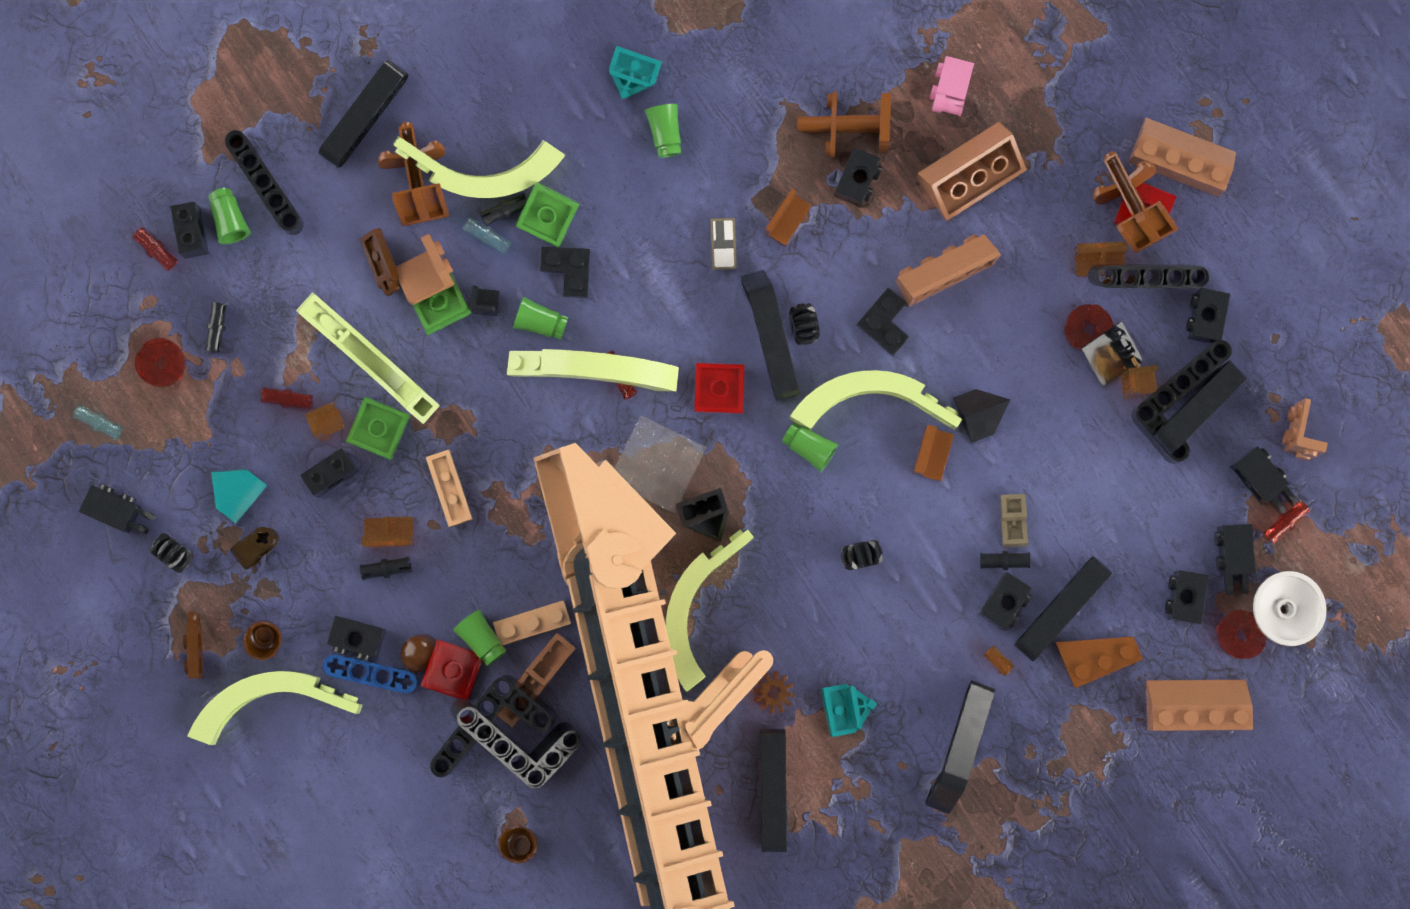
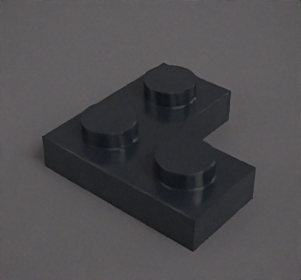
M541 247L540 271L564 273L563 297L588 298L590 249Z
M887 288L856 324L857 327L892 356L909 339L906 333L891 322L903 309L906 302L891 289Z

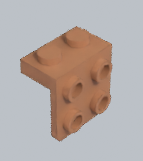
M430 234L421 237L427 252L396 266L399 274L398 280L411 305L455 285L449 274L453 272V269L448 259L443 260L441 255L445 254L439 241H433Z
M1307 398L1296 403L1294 407H1290L1287 420L1290 421L1289 430L1284 432L1282 444L1285 445L1284 452L1296 454L1295 458L1310 461L1311 458H1317V456L1326 453L1328 443L1304 437L1311 399Z

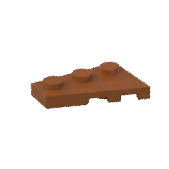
M1134 637L1055 642V646L1074 688L1143 660Z

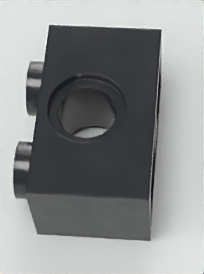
M854 147L834 197L859 207L862 206L863 201L868 202L873 188L869 187L872 179L877 180L882 170V166H879L881 158ZM861 173L865 176L866 181L857 183L853 176Z
M195 202L170 206L178 253L185 259L209 254L201 207Z
M1206 288L1199 289L1196 294L1193 293L1190 302V308H1193V313L1186 323V331L1189 332L1188 339L1210 344L1217 340L1222 341L1230 293ZM1202 310H1207L1211 313V321H1205L1202 318Z
M341 448L300 476L312 495L319 498L359 472L348 453Z
M1182 570L1174 571V575H1170L1168 589L1171 590L1170 599L1166 600L1165 614H1168L1167 620L1195 625L1202 624L1209 575ZM1183 590L1189 592L1191 596L1188 604H1184L1180 599V594Z
M1006 572L1002 575L978 615L1001 630H1006L1007 627L1012 628L1019 618L1016 615L1021 606L1025 608L1032 598V595L1029 594L1032 588ZM1004 596H1009L1013 600V606L1009 610L1004 609L1001 605V599Z
M335 616L327 645L333 646L332 651L347 655L349 650L357 653L356 658L371 661V657H379L386 629ZM355 632L360 633L362 636V641L358 646H353L350 642V637Z

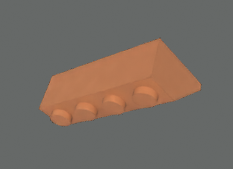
M1145 118L1128 163L1137 166L1142 161H1149L1154 164L1157 174L1219 197L1226 190L1234 168L1236 152Z
M998 122L926 167L918 175L926 193L944 220L948 221L1027 169L1013 134Z
M974 234L963 240L965 244L957 248L955 245L944 249L942 251L943 255L934 258L933 255L925 258L920 262L921 266L915 269L909 266L899 272L900 276L897 277L895 282L908 307L995 265L1001 256L999 251L985 234L979 237Z
M1246 680L1146 681L1147 730H1253V708Z

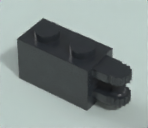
M1259 446L1252 448L1232 464L1230 468L1261 505L1269 502L1282 515L1286 512V509L1276 497L1278 493L1281 492L1292 505L1298 502L1295 495L1287 487L1290 485L1286 481L1288 477L1281 468H1276L1270 461L1272 460L1270 454L1264 448L1260 449Z
M100 484L99 487L90 486L79 509L80 513L122 532L130 533L133 528L144 534L148 533L149 529L146 526L134 522L138 514L148 520H154L156 515L141 509V506L135 504L137 499L124 493L121 497L114 495L115 489L104 484Z
M1252 524L1219 526L1214 533L1215 545L1219 546L1216 567L1220 571L1221 576H1224L1226 595L1233 594V575H1239L1241 594H1248V575L1256 573Z

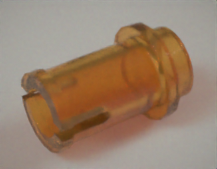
M995 645L983 655L998 670V674L1006 676L1014 668L1013 660H1008Z

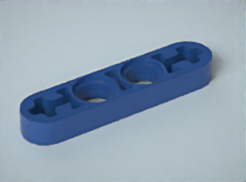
M330 655L323 662L324 672L331 677L401 693H411L417 689L419 684L415 673L341 655ZM338 659V664L347 666V661H350L347 668V676L343 675L345 670L336 669L335 673H333L329 663ZM357 664L363 665L366 670L365 675L360 679L355 678L352 674V669ZM382 669L388 671L390 675L389 681L385 684L379 683L376 679L377 672ZM394 672H398L397 678L405 679L409 675L410 680L413 681V686H408L406 690L404 689V684L395 682V687H391L395 679Z

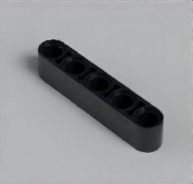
M390 60L385 61L323 142L318 152L319 155L337 168L342 167L404 86L409 74Z
M239 130L230 131L225 137L226 147L278 225L289 235L299 234L304 227L301 216L245 134ZM243 139L241 147L233 148L235 140ZM255 158V166H253L252 168H247V161L249 159ZM264 178H269V184L264 188H260V181ZM283 198L281 206L272 207L274 199ZM290 217H295V225L286 227V220Z
M1097 264L1092 266L1088 272L1090 283L1104 288H1202L1207 285L1210 278L1209 272L1205 267L1178 264ZM1104 270L1106 273V277L1104 281L1101 282L1100 273ZM1125 271H1128L1129 277L1124 282L1123 274ZM1148 271H1151V279L1147 282L1146 274ZM1173 271L1174 279L1170 282L1169 274ZM1194 271H1196V272H1197V278H1196V280L1193 282V281H1192V274H1193Z
M1229 360L1153 436L1170 454L1173 453L1239 388L1247 377Z
M1092 556L1020 636L1014 646L1032 662L1035 661L1104 584L1112 572L1095 556Z
M761 729L762 852H787L786 730Z

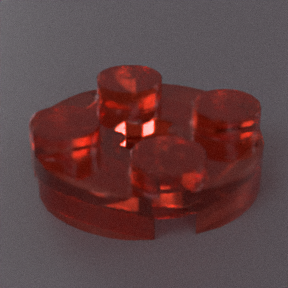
M1084 304L1078 306L1066 319L1064 325L1065 339L1072 348L1083 352L1081 349L1083 346L1114 326L1112 318L1100 305ZM1088 322L1090 325H1094L1093 335L1083 332L1082 329L1085 327V323Z
M154 338L144 343L139 353L137 352L135 369L137 374L146 383L155 387H168L183 377L186 359L183 351L176 343L165 338ZM160 356H162L163 360H166V364L162 369L154 365V362H157Z
M1247 610L1232 611L1221 619L1216 628L1217 641L1220 648L1234 659L1253 658L1260 654L1266 645V636L1259 629L1253 612ZM1239 628L1248 631L1246 641L1237 639L1236 635Z

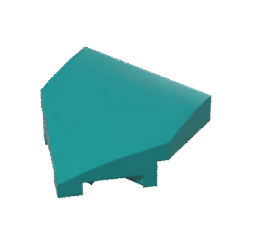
M616 46L609 72L622 99L655 85L663 62Z
M239 468L237 470L211 472L215 507L234 523L238 522L267 486L247 469Z
M842 684L820 688L829 737L856 733L857 730L862 728V724L877 705L875 701L856 690L853 685Z

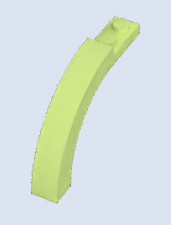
M399 136L393 143L397 147L395 151L397 154L405 159H408L409 156L418 161L416 166L426 173H429L430 170L433 171L429 178L430 182L434 184L440 183L441 188L452 193L475 198L502 197L527 189L546 177L565 156L555 147L542 140L537 149L514 168L494 175L474 176L459 173L441 165Z
M313 292L296 310L376 380L421 423L424 424L440 406L390 359Z
M542 349V351H509L507 375L513 377L590 379L633 385L654 391H676L679 367L613 354Z
M878 370L853 372L824 383L806 396L789 418L801 427L804 426L811 430L825 412L841 401L864 394H884L913 404L953 430L962 421L958 417L959 413L948 406L943 408L938 405V400L930 394L922 395L921 391L925 385L902 374Z
M740 529L729 538L731 540L729 545L725 548L720 545L710 553L712 556L710 560L704 553L700 554L684 571L672 593L665 626L670 648L677 651V655L672 656L677 678L686 692L706 677L697 665L688 641L687 621L692 599L701 583L712 571L754 538L749 530L743 533Z
M267 672L242 679L215 696L198 715L188 733V737L209 745H216L226 723L240 708L259 697L277 692L300 693L354 714H360L363 704L358 703V697L344 693L342 697L334 694L335 689L321 684L320 688H318L320 677L299 672Z

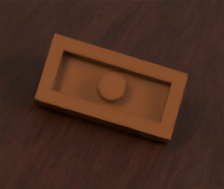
M792 188L766 227L765 235L786 247L812 205L796 196V190Z
M927 425L924 430L913 474L941 482L954 434L936 430V426Z

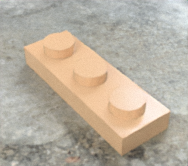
M450 450L426 457L448 526L453 527L473 520Z
M564 600L493 622L497 637L502 642V646L571 624Z

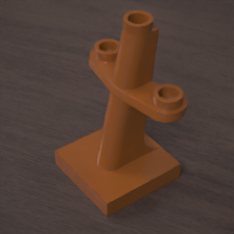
M832 91V94L827 95V108H832V116H798L797 131H802V133H831V141H826L825 155L830 156V158H835L836 133L879 135L878 153H888L891 93H881L880 115L836 116L837 91Z
M411 122L400 124V137L418 149L413 124ZM439 141L429 142L427 147L420 149V151L434 160L445 155V148ZM384 151L380 153L378 158L380 168L406 167L409 190L392 193L393 203L402 227L450 217L440 183L425 186L423 172L416 166L418 161L410 156L408 159H405L399 154Z
M1117 152L1107 153L1104 156V162L1115 184L1107 187L1104 185L1097 187L1093 191V199L1096 204L1100 205L1120 196L1123 197L1132 217L1116 226L1132 250L1138 253L1179 230L1161 201L1146 208L1136 190L1137 186L1156 173L1154 164L1149 161H1142L1136 166V170L1128 175Z

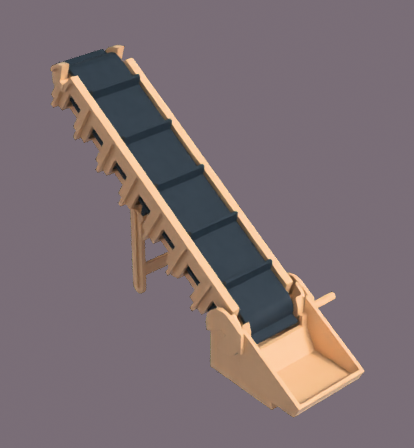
M576 443L534 457L558 551L557 556L562 576L569 586L573 604L572 613H575L589 674L587 679L590 680L604 740L602 745L607 753L619 806L618 814L621 815L634 872L633 881L636 882L640 903L642 906H650L651 909H730L735 907L734 902L729 901L727 898L718 858L722 857L723 853L716 850L707 807L712 805L710 800H705L695 756L700 755L699 749L703 748L709 741L716 727L771 668L773 657L768 651L764 650L758 651L753 656L746 651L739 652L693 702L682 700L672 657L677 655V651L670 648L661 605L666 603L665 599L659 600L651 564L652 558L676 533L606 460L594 463Z

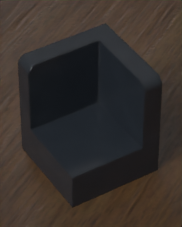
M473 285L470 305L472 313L497 316L500 292L497 290L480 289L478 286Z

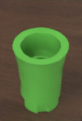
M665 104L646 109L645 113L650 124L658 158L680 155L681 139L678 125V104Z
M220 188L208 195L217 230L218 243L231 244L247 238L251 231L242 216L231 189Z
M523 297L513 329L525 330L561 340L568 317L559 315V312Z
M795 422L790 426L782 439L783 444L789 446L790 450L808 461L820 473L828 465L839 445L804 426L801 427Z
M480 609L470 614L453 629L487 666L493 664L506 652V649L501 645L502 642L495 635Z

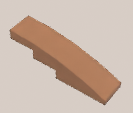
M556 633L518 681L538 697L576 648ZM519 697V706L523 709H528V700L524 697ZM506 706L497 715L510 728H513L520 719Z

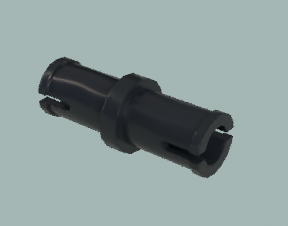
M521 193V195L505 202L501 200L498 202V205L479 212L485 227L503 218L507 220L511 218L510 215L523 210L527 198H525L524 193Z
M212 302L209 324H206L208 334L205 351L220 353L223 331H226L224 321L227 304Z
M1002 551V553H980V569L1002 568L1003 570H1008V568H1030V552L1008 553V551Z
M409 556L394 560L386 558L381 559V562L361 564L362 580L382 576L390 578L394 574L412 572L411 562H409L410 558Z

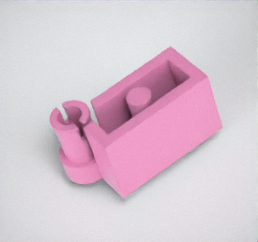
M948 56L945 57L944 63L939 62L935 77H939L938 86L933 85L929 98L934 100L932 105L933 112L941 113L943 111L961 116L974 63Z

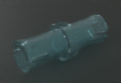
M471 217L468 218V223H465L463 226V231L479 239L482 245L487 244L502 253V255L506 254V250L511 246V241L493 232V228H487Z
M81 404L77 406L72 416L73 419H77L90 426L91 430L95 432L100 431L116 441L124 430L123 426L108 420L104 414H97Z

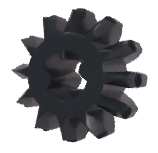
M811 303L797 304V306H792L789 311V320L795 342L798 345H808L817 342L820 337V329L813 305Z
M164 533L154 540L153 545L149 549L153 556L177 573H182L185 568L187 569L191 563L190 561L194 558L191 551Z
M875 539L846 545L841 548V560L847 570L880 564L883 561L882 547H880L879 541Z

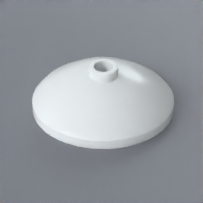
M1285 571L1268 577L1259 586L1254 597L1253 612L1259 629L1267 638L1280 645L1297 646L1312 640L1320 632L1326 618V602L1321 589L1311 578L1298 572ZM1282 605L1286 608L1285 614L1280 610Z

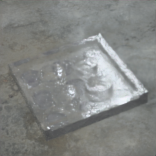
M640 415L614 469L643 499L675 514L677 510L675 503L681 502L707 447Z

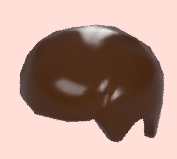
M266 620L252 623L246 630L243 638L246 653L253 659L262 661L274 657L282 643L279 627L273 622Z
M417 634L407 639L401 646L400 659L404 667L415 673L425 672L436 640L428 634Z
M517 825L505 829L498 839V850L503 858L510 863H525L534 857L538 849L536 836L530 829L524 826Z

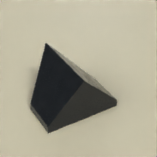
M978 389L953 398L971 443L994 435L1011 399Z
M722 488L675 503L682 527L721 542L729 514Z

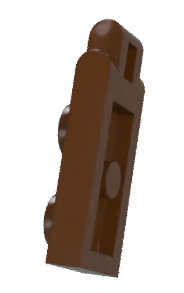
M381 228L373 229L361 237L360 241L378 287L383 289L386 296H391L400 289L397 281L399 274Z
M191 611L187 614V634L183 636L184 649H187L184 671L185 674H188V679L204 678L202 626L200 624V614Z

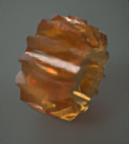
M777 671L773 674V680L770 679L768 673H765L764 677L767 682L764 683L761 679L757 682L763 686L762 689L753 688V692L761 693L762 695L756 697L754 701H765L760 707L761 710H764L770 704L769 712L771 714L775 711V705L778 706L780 712H784V708L781 705L782 702L787 706L792 705L789 700L785 699L786 696L795 697V693L787 692L786 690L792 688L794 684H783L788 678L787 675H784L778 681L779 673ZM775 685V688L779 687L781 690L776 700H773V697L769 698L767 695L770 692L769 687Z

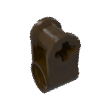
M259 527L232 546L230 552L243 569L247 570L278 545L279 535L274 529ZM263 534L269 535L267 537L268 543L262 542L264 539Z

